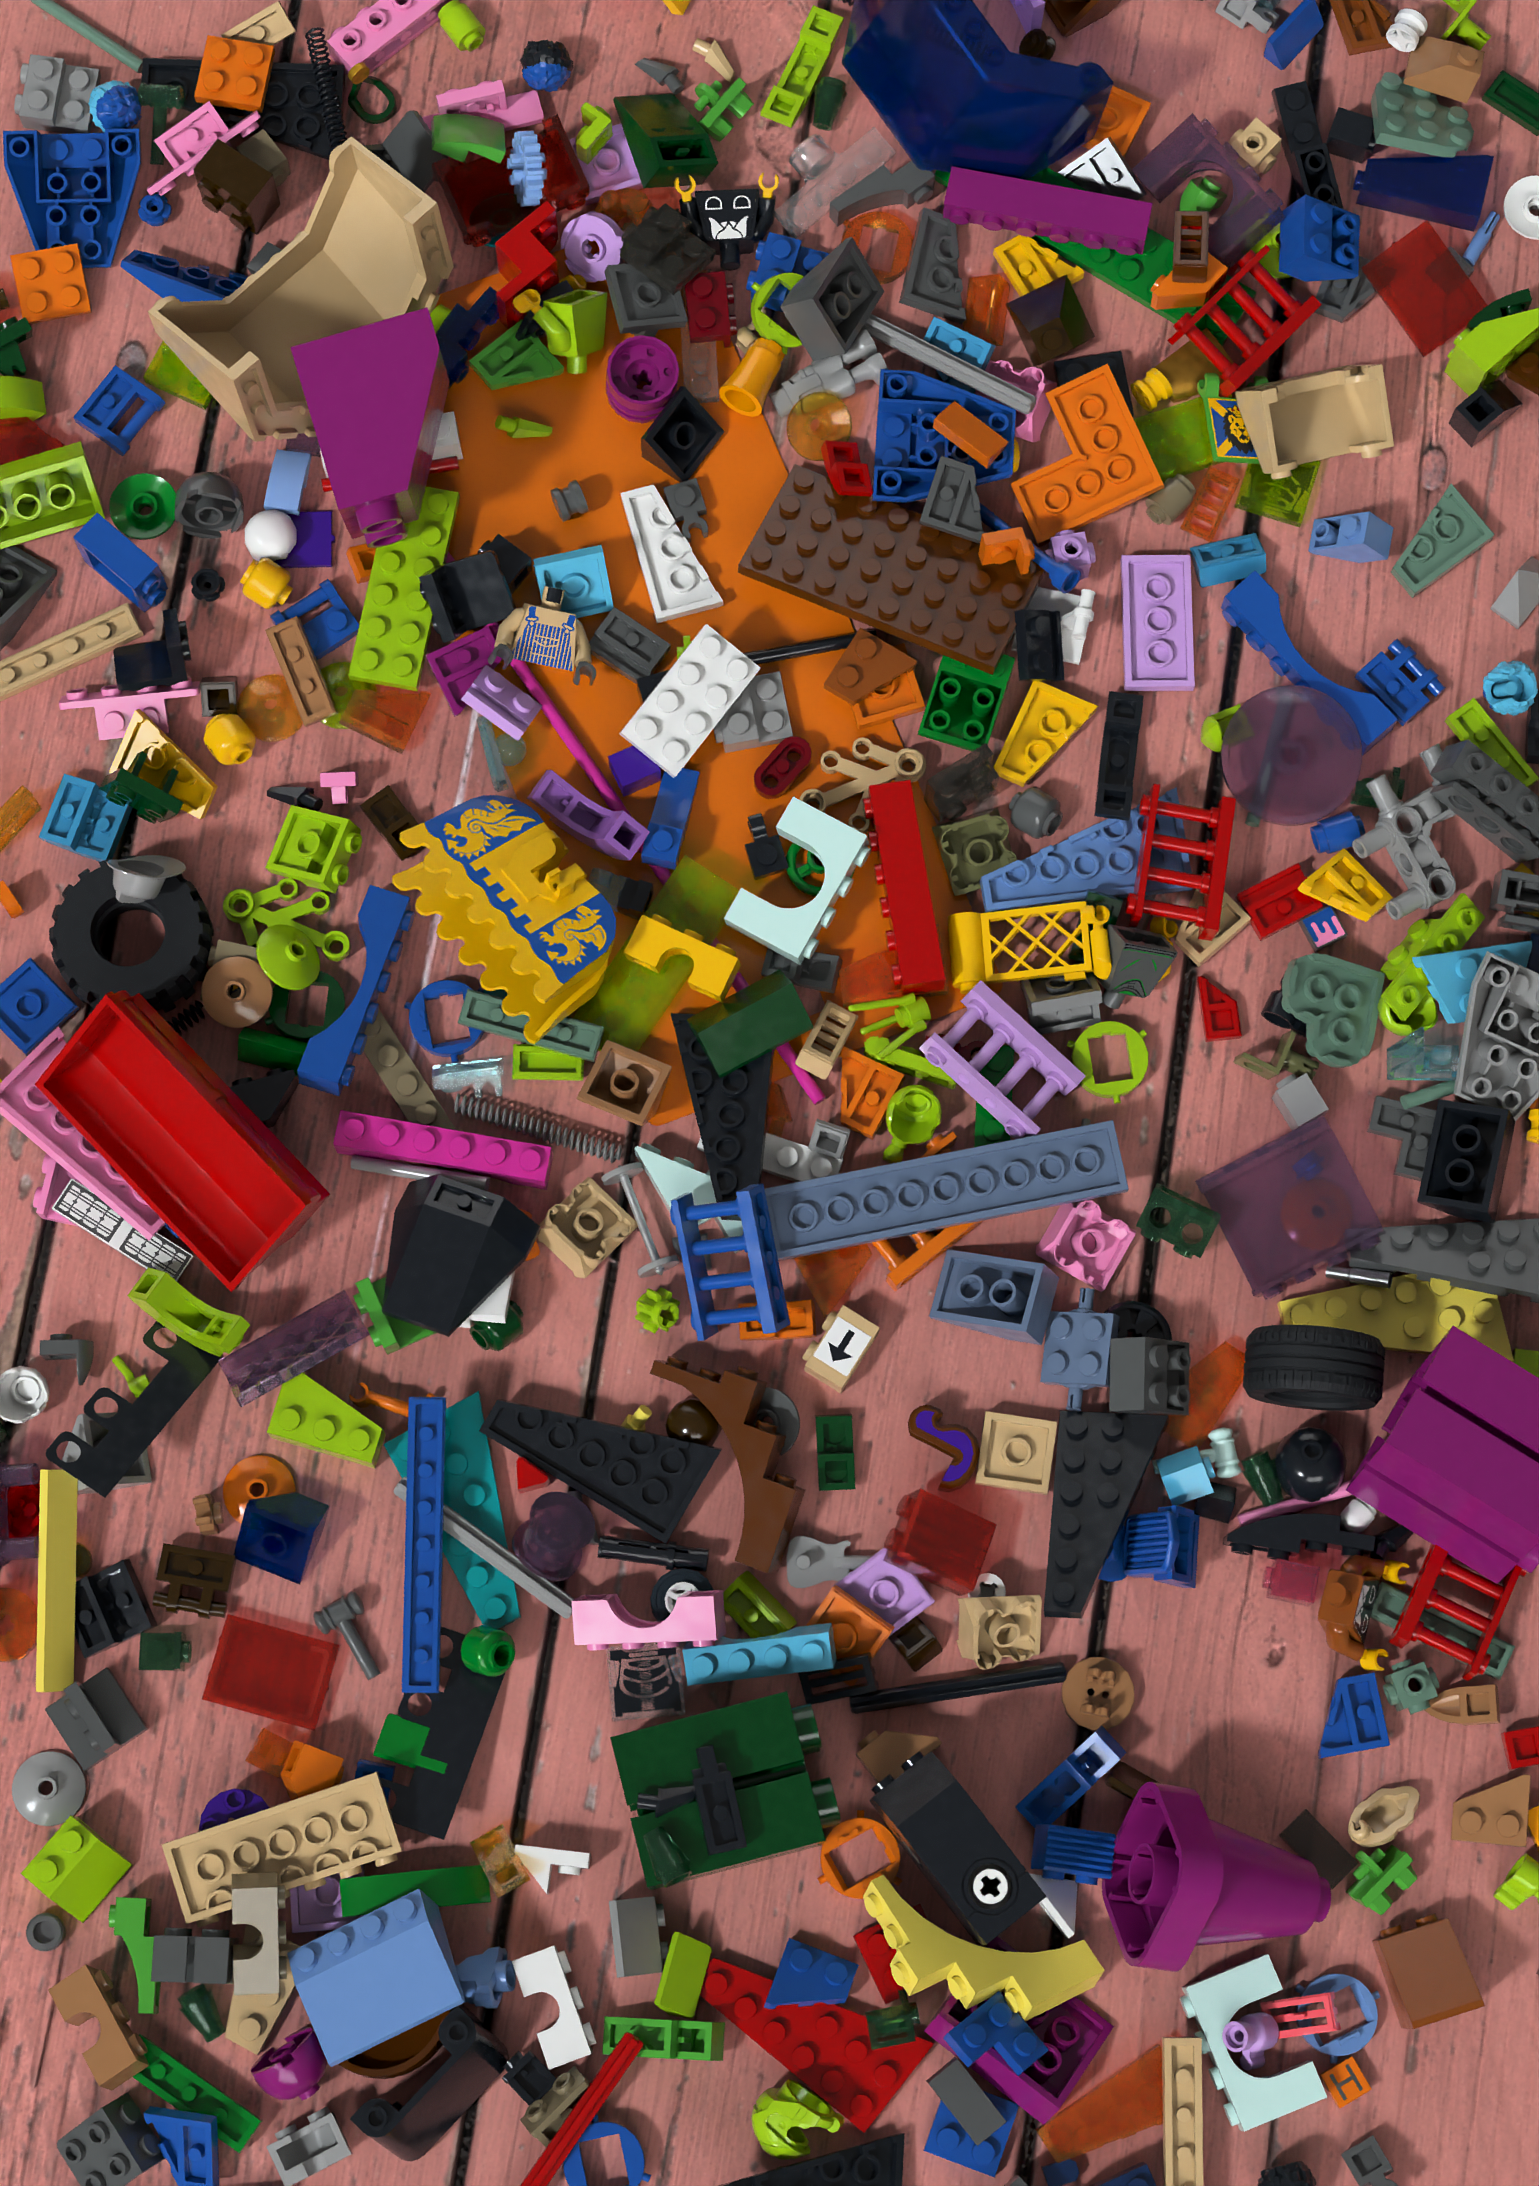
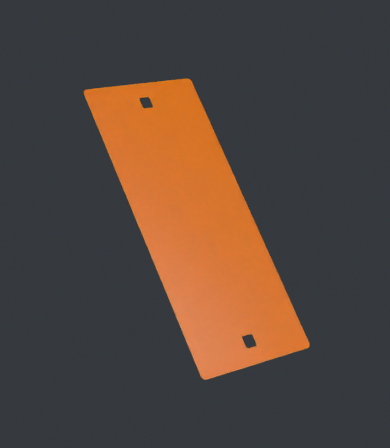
M666 212L638 221L636 223L630 224L620 229L624 232H627ZM674 227L668 229L671 237L676 235ZM661 232L655 234L658 243L664 241ZM648 237L642 238L645 248H650L651 245ZM588 241V244L592 247L591 253L593 255L600 251L596 241ZM635 242L629 243L633 255L638 254L639 251ZM691 244L690 248L653 260L672 259L687 319L684 274L703 273ZM565 249L551 253L557 259L559 281L568 275L574 276L565 263V260H567ZM499 272L439 294L440 297L435 308L442 304L456 313V319L451 330L439 346L450 382L443 413L454 411L463 459H458L459 470L428 475L426 487L459 492L460 499L448 550L455 561L477 554L487 540L492 542L500 534L531 557L533 570L512 594L516 608H522L524 603L538 606L541 604L533 559L602 545L613 606L671 644V650L653 674L669 670L677 660V647L684 646L683 636L690 635L691 643L705 624H708L742 653L855 633L849 617L738 573V564L786 481L788 473L762 412L755 417L742 415L728 407L719 395V389L740 363L732 340L731 347L724 348L723 341L690 343L688 322L685 327L658 330L655 335L657 339L666 343L676 355L679 366L677 390L680 386H684L725 431L689 478V480L697 479L707 509V514L700 515L699 517L703 518L708 525V537L706 538L703 537L702 531L699 528L690 529L691 542L689 544L698 562L709 576L714 589L721 596L724 606L657 623L622 504L621 493L654 484L669 509L663 488L680 482L642 457L641 438L654 421L647 423L628 421L618 415L609 404L606 394L608 359L618 344L627 338L635 336L631 333L620 334L607 281L586 282L585 290L607 292L604 346L601 350L587 355L586 373H568L567 357L554 355L564 366V372L561 375L491 390L470 367L469 360L508 330L499 319L496 292L509 282ZM547 336L540 338V341L548 348ZM641 381L637 388L643 389V386L647 385V383ZM502 415L509 418H522L553 427L552 434L547 437L512 438L507 435V431L496 428L495 422L497 417ZM577 480L586 499L589 512L584 514L577 512L571 516L570 520L563 522L553 503L550 490L566 488L569 482ZM684 521L676 523L681 533ZM610 611L576 618L583 624L588 641L592 639L594 633ZM484 626L466 631L455 639L454 642L484 628ZM846 649L758 664L760 670L755 676L780 671L793 736L806 740L812 751L811 762L808 768L781 797L776 799L764 798L757 793L754 787L755 771L780 743L725 753L723 742L716 743L713 729L683 767L699 771L700 776L676 870H669L719 943L736 951L735 957L739 959L741 964L739 972L749 986L764 978L761 972L767 947L728 927L725 923L724 917L740 889L743 888L781 908L803 906L813 900L815 896L800 891L791 882L787 871L758 880L754 879L745 851V844L753 842L747 823L748 817L761 813L768 838L778 835L776 825L792 797L800 799L802 793L808 789H818L824 793L856 780L839 772L834 774L825 773L821 769L820 760L826 751H835L841 758L877 771L888 765L872 758L866 761L857 760L852 754V746L856 739L861 737L868 738L872 744L895 753L904 749L892 720L858 730L850 703L824 689L825 681ZM592 654V665L596 669V677L592 686L589 684V677L584 674L580 675L579 685L574 684L575 664L574 671L526 662L631 816L647 829L661 781L623 797L609 768L608 756L633 746L619 733L641 706L637 684ZM502 659L494 671L500 673L505 679L532 697L510 664L505 670L502 669L504 666ZM540 709L518 741L485 718L517 800L527 804L536 811L547 827L553 830L569 849V852L561 859L558 868L562 871L574 863L579 865L587 874L586 880L604 896L612 907L616 917L615 940L608 958L604 981L598 989L596 997L615 1043L672 1066L656 1115L648 1122L655 1126H661L695 1113L671 1013L698 1014L719 1001L690 988L688 980L694 968V961L686 955L678 954L668 958L659 974L627 960L623 952L639 920L617 912L618 898L622 893L626 879L630 878L636 881L640 879L653 884L654 893L645 916L652 918L653 914L659 915L672 922L671 928L682 933L685 929L694 931L650 866L642 863L639 850H637L631 860H619L607 856L565 832L549 820L551 817L527 799L546 770H552L581 794L610 810L543 711ZM861 744L856 747V750L860 754H865L869 751V748ZM790 753L788 755V759L792 762H796L801 758L797 753ZM827 758L824 761L828 767L837 765V761L834 758ZM910 762L903 763L902 768L905 771L913 770ZM661 768V780H662V776H663V772H664V770H663L662 768ZM768 778L765 784L769 787H774L778 782L774 778ZM916 781L911 782L944 968L945 985L944 990L914 995L915 997L921 995L926 1000L931 1013L930 1021L966 1008L961 1002L966 994H961L960 989L954 988L952 985L947 917L955 913L973 912L966 893L958 896L954 895L932 827L936 826V822L919 782ZM863 793L827 807L825 813L848 825L849 818L856 812ZM814 801L808 803L810 806L819 809L818 803ZM856 819L852 822L853 826L857 829H861L866 825L862 819ZM869 819L868 831H873L872 819ZM779 835L786 857L788 849L793 842ZM801 848L797 855V868L807 864L808 850ZM870 851L865 864L862 867L856 866L852 877L854 881L845 898L839 896L833 907L837 911L831 924L827 929L822 927L816 937L819 940V944L815 952L836 955L843 960L835 993L820 991L824 1004L829 1000L848 1010L849 1005L902 997L900 985L894 986L891 964H896L894 951L888 952L885 931L891 929L889 918L883 919L881 915L879 898L885 897L883 885H877L875 880L874 864H879L877 852ZM818 858L814 860L816 864L823 865ZM814 872L803 878V880L814 886H822L825 873L818 874ZM994 962V973L997 974L999 971ZM1003 982L987 984V986L998 995L1002 990ZM732 985L725 998L737 993ZM899 1005L852 1012L859 1017L844 1046L855 1051L863 1048L866 1039L873 1037V1035L879 1038H889L907 1031L908 1027L902 1028L896 1022L865 1035L860 1033L861 1028L895 1015L894 1010ZM821 1012L809 1016L813 1027ZM826 1017L827 1021L845 1029L846 1026ZM820 1029L821 1031L825 1032L826 1034H828V1035H830V1036H832V1037H834V1038H836V1039L839 1040L838 1037H836V1036H834V1035H832V1034H830V1033H828V1032H826V1031ZM811 1030L788 1041L797 1055H799ZM814 1041V1043H816V1044H818V1045H820V1046H822V1047L828 1049L829 1051L833 1052V1050H831V1049H829V1048L823 1046L822 1044H820V1043ZM774 1049L771 1083L793 1075L776 1049Z

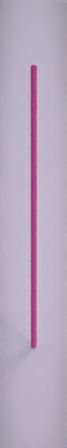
M448 551L446 563L455 561ZM494 622L484 625V627L489 626L496 640L499 623ZM512 659L510 665L534 700L542 705L541 710L610 810L625 811L631 816L526 662ZM644 842L638 849L640 853H642ZM648 864L693 930L704 937V943L716 947L719 941L670 870ZM739 970L732 983L736 992L749 986ZM789 1042L775 1048L814 1105L822 1102L826 1098L825 1094L811 1074L795 1064L798 1055Z

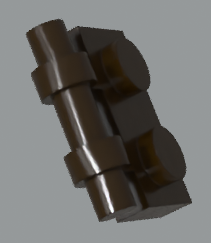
M163 1543L156 1580L168 1582L170 1587L168 1593L155 1591L152 1605L166 1608V1612L177 1614L181 1610L198 1613L200 1618L210 1619L211 1616L225 1618L227 1603L214 1601L215 1591L230 1593L237 1557L230 1554ZM183 1585L203 1588L201 1599L182 1596Z

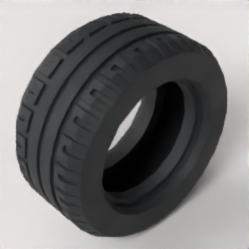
M1269 1325L1255 1328L1246 1339L1247 1350L1245 1351L1243 1387L1247 1395L1255 1400L1293 1408L1354 1411L1374 1408L1382 1398L1385 1348L1380 1340L1372 1335L1324 1326Z

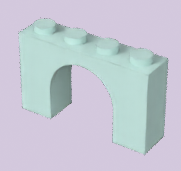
M792 797L776 825L778 835L810 851L821 861L825 869V878L821 890L813 900L803 906L781 908L741 888L726 913L724 920L728 927L801 965L805 957L810 959L819 944V940L816 939L822 927L827 929L831 924L837 911L833 908L839 896L845 898L854 881V879L850 878L856 866L862 867L865 864L871 849L867 847L869 845L867 835Z
M1262 1954L1182 1987L1185 1996L1180 1997L1181 2005L1187 2018L1194 2017L1199 2031L1194 2033V2036L1202 2038V2054L1209 2053L1214 2066L1209 2069V2073L1216 2089L1220 2090L1223 2088L1228 2103L1224 2104L1223 2107L1231 2126L1238 2125L1239 2130L1245 2132L1327 2098L1313 2061L1307 2060L1270 2076L1253 2077L1235 2065L1223 2042V2029L1240 2008L1283 1990L1269 1954Z

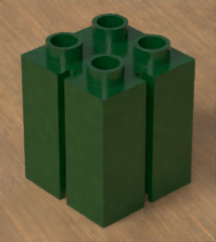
M787 1691L610 1737L627 1806L630 1805L631 1812L637 1810L638 1817L630 1819L647 1888L650 1890L822 1846L826 1841L823 1828L838 1825L841 1822L830 1777L810 1782L804 1756L820 1752L822 1747L811 1703L791 1708ZM713 1745L717 1764L725 1762L727 1770L731 1772L747 1847L708 1856L695 1797L692 1802L658 1818L655 1817L656 1810L637 1808L639 1793L658 1795L659 1788L693 1786L691 1770L699 1768L695 1749Z

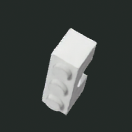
M554 1945L513 1960L512 1964L524 1997L538 1992H545L552 1995L559 2005L560 2013L557 2022L551 2028L536 2033L549 2070L592 2054L591 2046L597 2044L590 2022L582 2023L578 2010L584 2008V2004L578 1987L570 1988L566 1973L572 1972L565 1950L558 1952Z

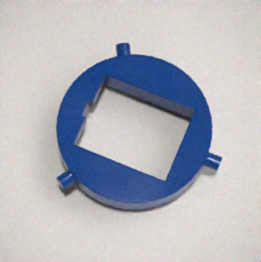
M442 980L431 983L423 988L416 995L412 1003L406 1001L404 1008L410 1010L409 1024L417 1043L427 1052L436 1056L451 1057L452 1063L459 1062L458 1055L472 1049L479 1042L484 1031L469 1027L470 1038L432 1044L425 1001L439 999V996L448 995L449 997L463 994V999H465L467 990H473L466 984L458 981ZM481 988L477 990L478 992L484 993Z
M597 2114L592 2120V2124L587 2127L563 2162L567 2183L569 2186H588L579 2142L615 2134L620 2136L629 2185L625 2186H638L641 2180L649 2182L651 2175L644 2173L645 2158L639 2140L629 2129L620 2124L607 2121L599 2122Z

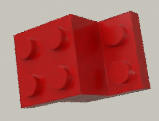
M548 201L544 202L495 242L498 270L509 282L496 292L499 319L507 329H510L521 319L523 320L526 314L520 313L513 304L515 297L528 289H534L541 295L559 283L557 259L550 253L558 240L556 210Z

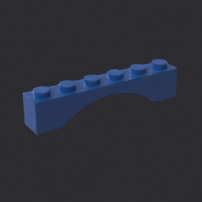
M1256 571L1252 572L1224 597L1221 609L1227 622L1234 627L1238 626L1246 634V640L1250 646L1258 652L1262 651L1270 659L1269 663L1273 670L1280 676L1285 675L1294 684L1293 689L1296 694L1304 701L1309 700L1318 709L1317 714L1320 719L1328 726L1333 725L1340 732L1343 743L1350 750H1357L1363 756L1393 730L1398 719L1374 694L1358 692L1340 686L1319 674L1302 658L1285 630L1280 613L1279 595Z
M373 885L369 886L358 914L359 930L366 948V968L361 986L352 1003L341 1017L327 1029L309 1039L297 1069L299 1084L339 1097L343 1086H350L355 1072V1066L352 1065L356 1054L361 1055L364 1051L367 1041V1035L364 1034L368 1023L373 1024L376 1020L379 1010V1004L376 1003L380 992L385 993L391 979V973L388 972L392 961L397 962L403 948V942L400 941L403 931H410L414 920L415 912L411 911L410 897Z

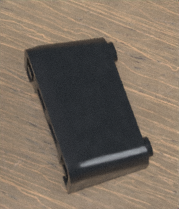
M464 2004L456 2006L444 2018L439 2027V2039L452 2056L404 2106L399 2101L391 2104L385 2099L380 2098L368 2100L350 2118L363 2133L402 2160L414 2161L424 2156L504 2071L503 2066L509 2060L508 2050L505 2045Z

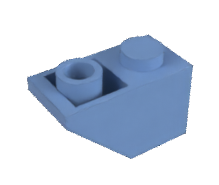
M1370 511L1314 519L1308 551L1315 555L1357 563L1387 560L1394 527Z

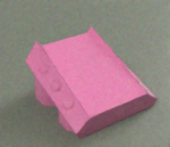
M989 360L985 369L986 372L1036 397L1035 407L1029 414L1025 415L1016 410L1015 437L1033 443L1040 441V434L1051 410L1045 393L1057 388V382L1046 379L1040 368L1028 367L1021 371L1013 368L1010 362ZM976 390L975 392L976 395H979L981 397L987 398L989 400L1007 406L1006 404L978 390Z
M1092 1200L1060 1205L1041 1241L1036 1245V1255L1102 1292L1105 1290L1132 1242L1136 1231L1128 1227L1122 1220L1114 1219L1102 1212L1100 1206Z

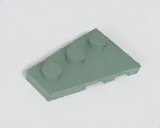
M1451 483L1418 533L1398 559L1391 573L1407 593L1414 598L1490 542L1494 537V533Z

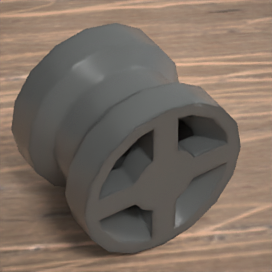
M577 480L569 482L566 488L550 490L553 503L563 522L570 520L571 516L577 512L581 514L589 512L586 499Z

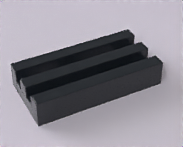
M868 1652L837 1659L833 1669L799 1672L806 1704L811 1703L812 1705L877 1691L879 1684L874 1676L876 1672L871 1664V1653ZM863 1665V1669L811 1680L808 1675ZM862 1677H866L867 1683L815 1694L812 1692V1688Z

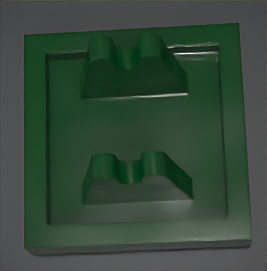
M16 316L0 324V373L3 376H14L13 370H17L21 376L26 375V366L18 344L32 337V328L26 317L18 321Z
M141 751L136 754L128 771L120 768L105 776L99 789L107 793L106 798L109 801L123 807L127 804L138 810L137 815L145 821L154 824L156 821L161 823L177 815L183 804L181 800L169 794L179 771L174 768L168 770L159 788L137 777L148 755Z

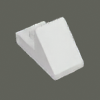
M515 1845V1853L546 1894H549L552 1865L559 1866L558 1873L580 1875L581 1868L589 1869L590 1853Z

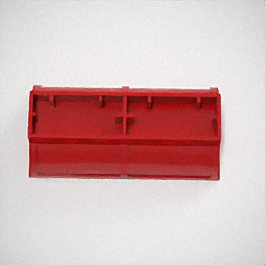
M121 990L116 993L110 991L105 994L35 1083L37 1088L230 1292L237 1289L246 1277L261 1265L279 1246L293 1238L330 1196V1193L140 993L131 996L126 990Z

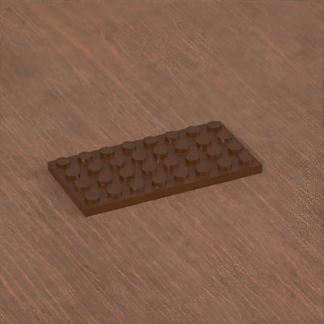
M795 464L738 564V573L993 675L1016 631L1014 611L1028 608L1046 571L1033 560L1030 561L1028 574L1022 575L1016 560H1010L1003 564L994 563L982 566L978 556L979 543L919 524L922 514L892 502L872 501L873 495L871 497L839 495L835 491L829 477Z

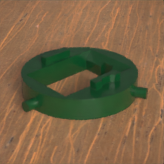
M319 971L317 979L311 985L329 987L323 1026L308 1025V1027H301L299 1024L287 1023L291 990L276 984L273 988L272 1002L269 1007L271 1017L264 1019L265 1024L270 1025L273 1023L276 1030L284 1037L308 1043L310 1038L327 1029L345 1012L346 1002L343 990L332 976Z

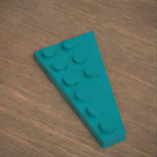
M477 1391L446 1409L444 1504L508 1550L488 1436L479 1431L485 1421L480 1393ZM408 1431L383 1444L402 1478L407 1476ZM443 1530V1553L483 1626L501 1629L521 1618L515 1582Z

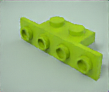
M1460 893L1441 919H1419L1409 927L1407 936L1399 946L1390 951L1387 956L1388 960L1380 969L1382 973H1385V977L1388 980H1393L1380 997L1401 1021L1407 1020L1429 991L1426 986L1430 982L1422 968L1415 967L1412 957L1461 950L1485 919V916L1465 893Z

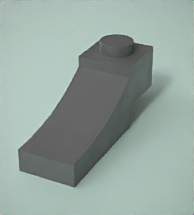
M917 156L893 174L883 164L830 202L829 217L838 227L859 214L879 207L903 204L908 209L915 203L918 205L922 204L933 194L935 175L920 156Z

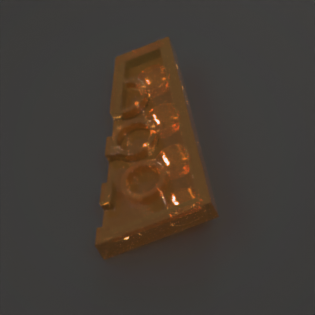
M1159 2044L1155 2045L1050 2118L1044 2125L1042 2124L1035 2129L1057 2163L1100 2148L1104 2144L1120 2138L1124 2139L1132 2136L1136 2132L1152 2126L1163 2124L1161 2046Z

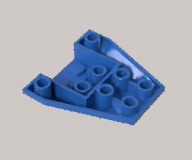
M105 129V133L41 134L37 130L3 131L4 166L35 250L78 243L83 268H111L141 166L140 129Z
M881 369L872 501L908 503L927 498L941 456L974 466L976 486L1012 477L1016 410L916 371ZM954 401L1009 442L987 469L933 428L934 419Z

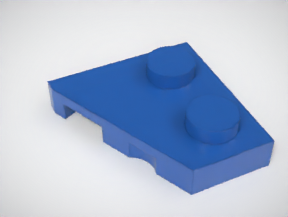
M1375 1672L1337 1679L1318 1750V1758L1390 1746Z
M789 1938L764 2008L776 2009L778 2005L798 2004V2007L813 2006L819 2002L827 2005L845 2003L859 1965Z

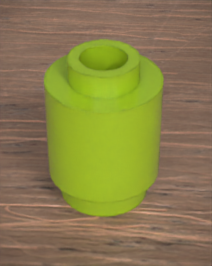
M452 0L441 8L438 13V18L441 20L440 26L460 51H473L483 43L486 29L465 3H461L459 0Z

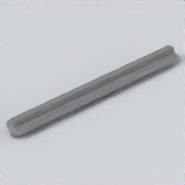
M870 314L861 330L866 329L871 337L1025 415L1032 412L1037 399L1034 395L873 314Z
M404 1476L393 1492L406 1502L407 1476ZM444 1504V1531L563 1618L568 1619L572 1615L571 1601L574 1600L572 1596Z

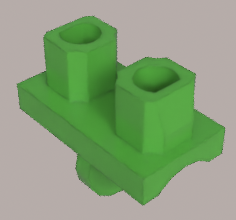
M738 78L721 96L718 95V92L723 86L717 80L711 86L699 83L695 88V92L699 97L698 101L694 104L695 108L698 111H702L706 106L710 107L698 123L711 137L719 142L734 127L721 114L727 107L740 119L754 104L742 90L746 83L741 78Z
M1391 1845L1385 1852L1378 1847L1370 1856L1359 1850L1355 1857L1361 1865L1352 1873L1357 1880L1346 1892L1356 1902L1382 1915L1393 1902L1384 1890L1392 1882L1400 1889L1405 1890L1417 1880V1875L1410 1865L1413 1859L1405 1851H1400L1394 1845Z

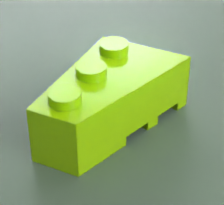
M289 1363L267 1430L270 1437L376 1468L386 1436L384 1430Z

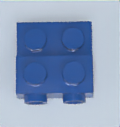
M769 232L767 240L760 239L755 255V260L760 261L758 270H751L747 280L746 290L751 291V303L756 292L751 287L754 282L761 285L766 279L782 273H797L805 276L830 253L803 247L802 240ZM779 283L763 307L783 312L780 306L790 290Z

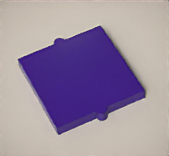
M332 511L300 512L299 515L287 514L297 529L296 545L288 553L286 559H279L274 562L283 568L332 567V544L336 541L335 536L332 535Z

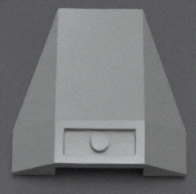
M1487 951L1470 987L1454 1094L1481 1106L1508 1109L1515 1121L1539 1097V973Z

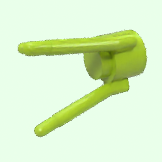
M912 992L902 997L849 1005L848 1010L850 1012L899 1005L894 1010L895 1015L860 1029V1033L865 1035L896 1022L902 1028H909L875 1056L877 1060L883 1059L916 1033L927 1029L926 1022L931 1020V1013L926 1000L921 995L915 997Z

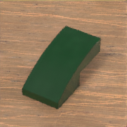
M852 1414L815 1415L819 1491L855 1489Z

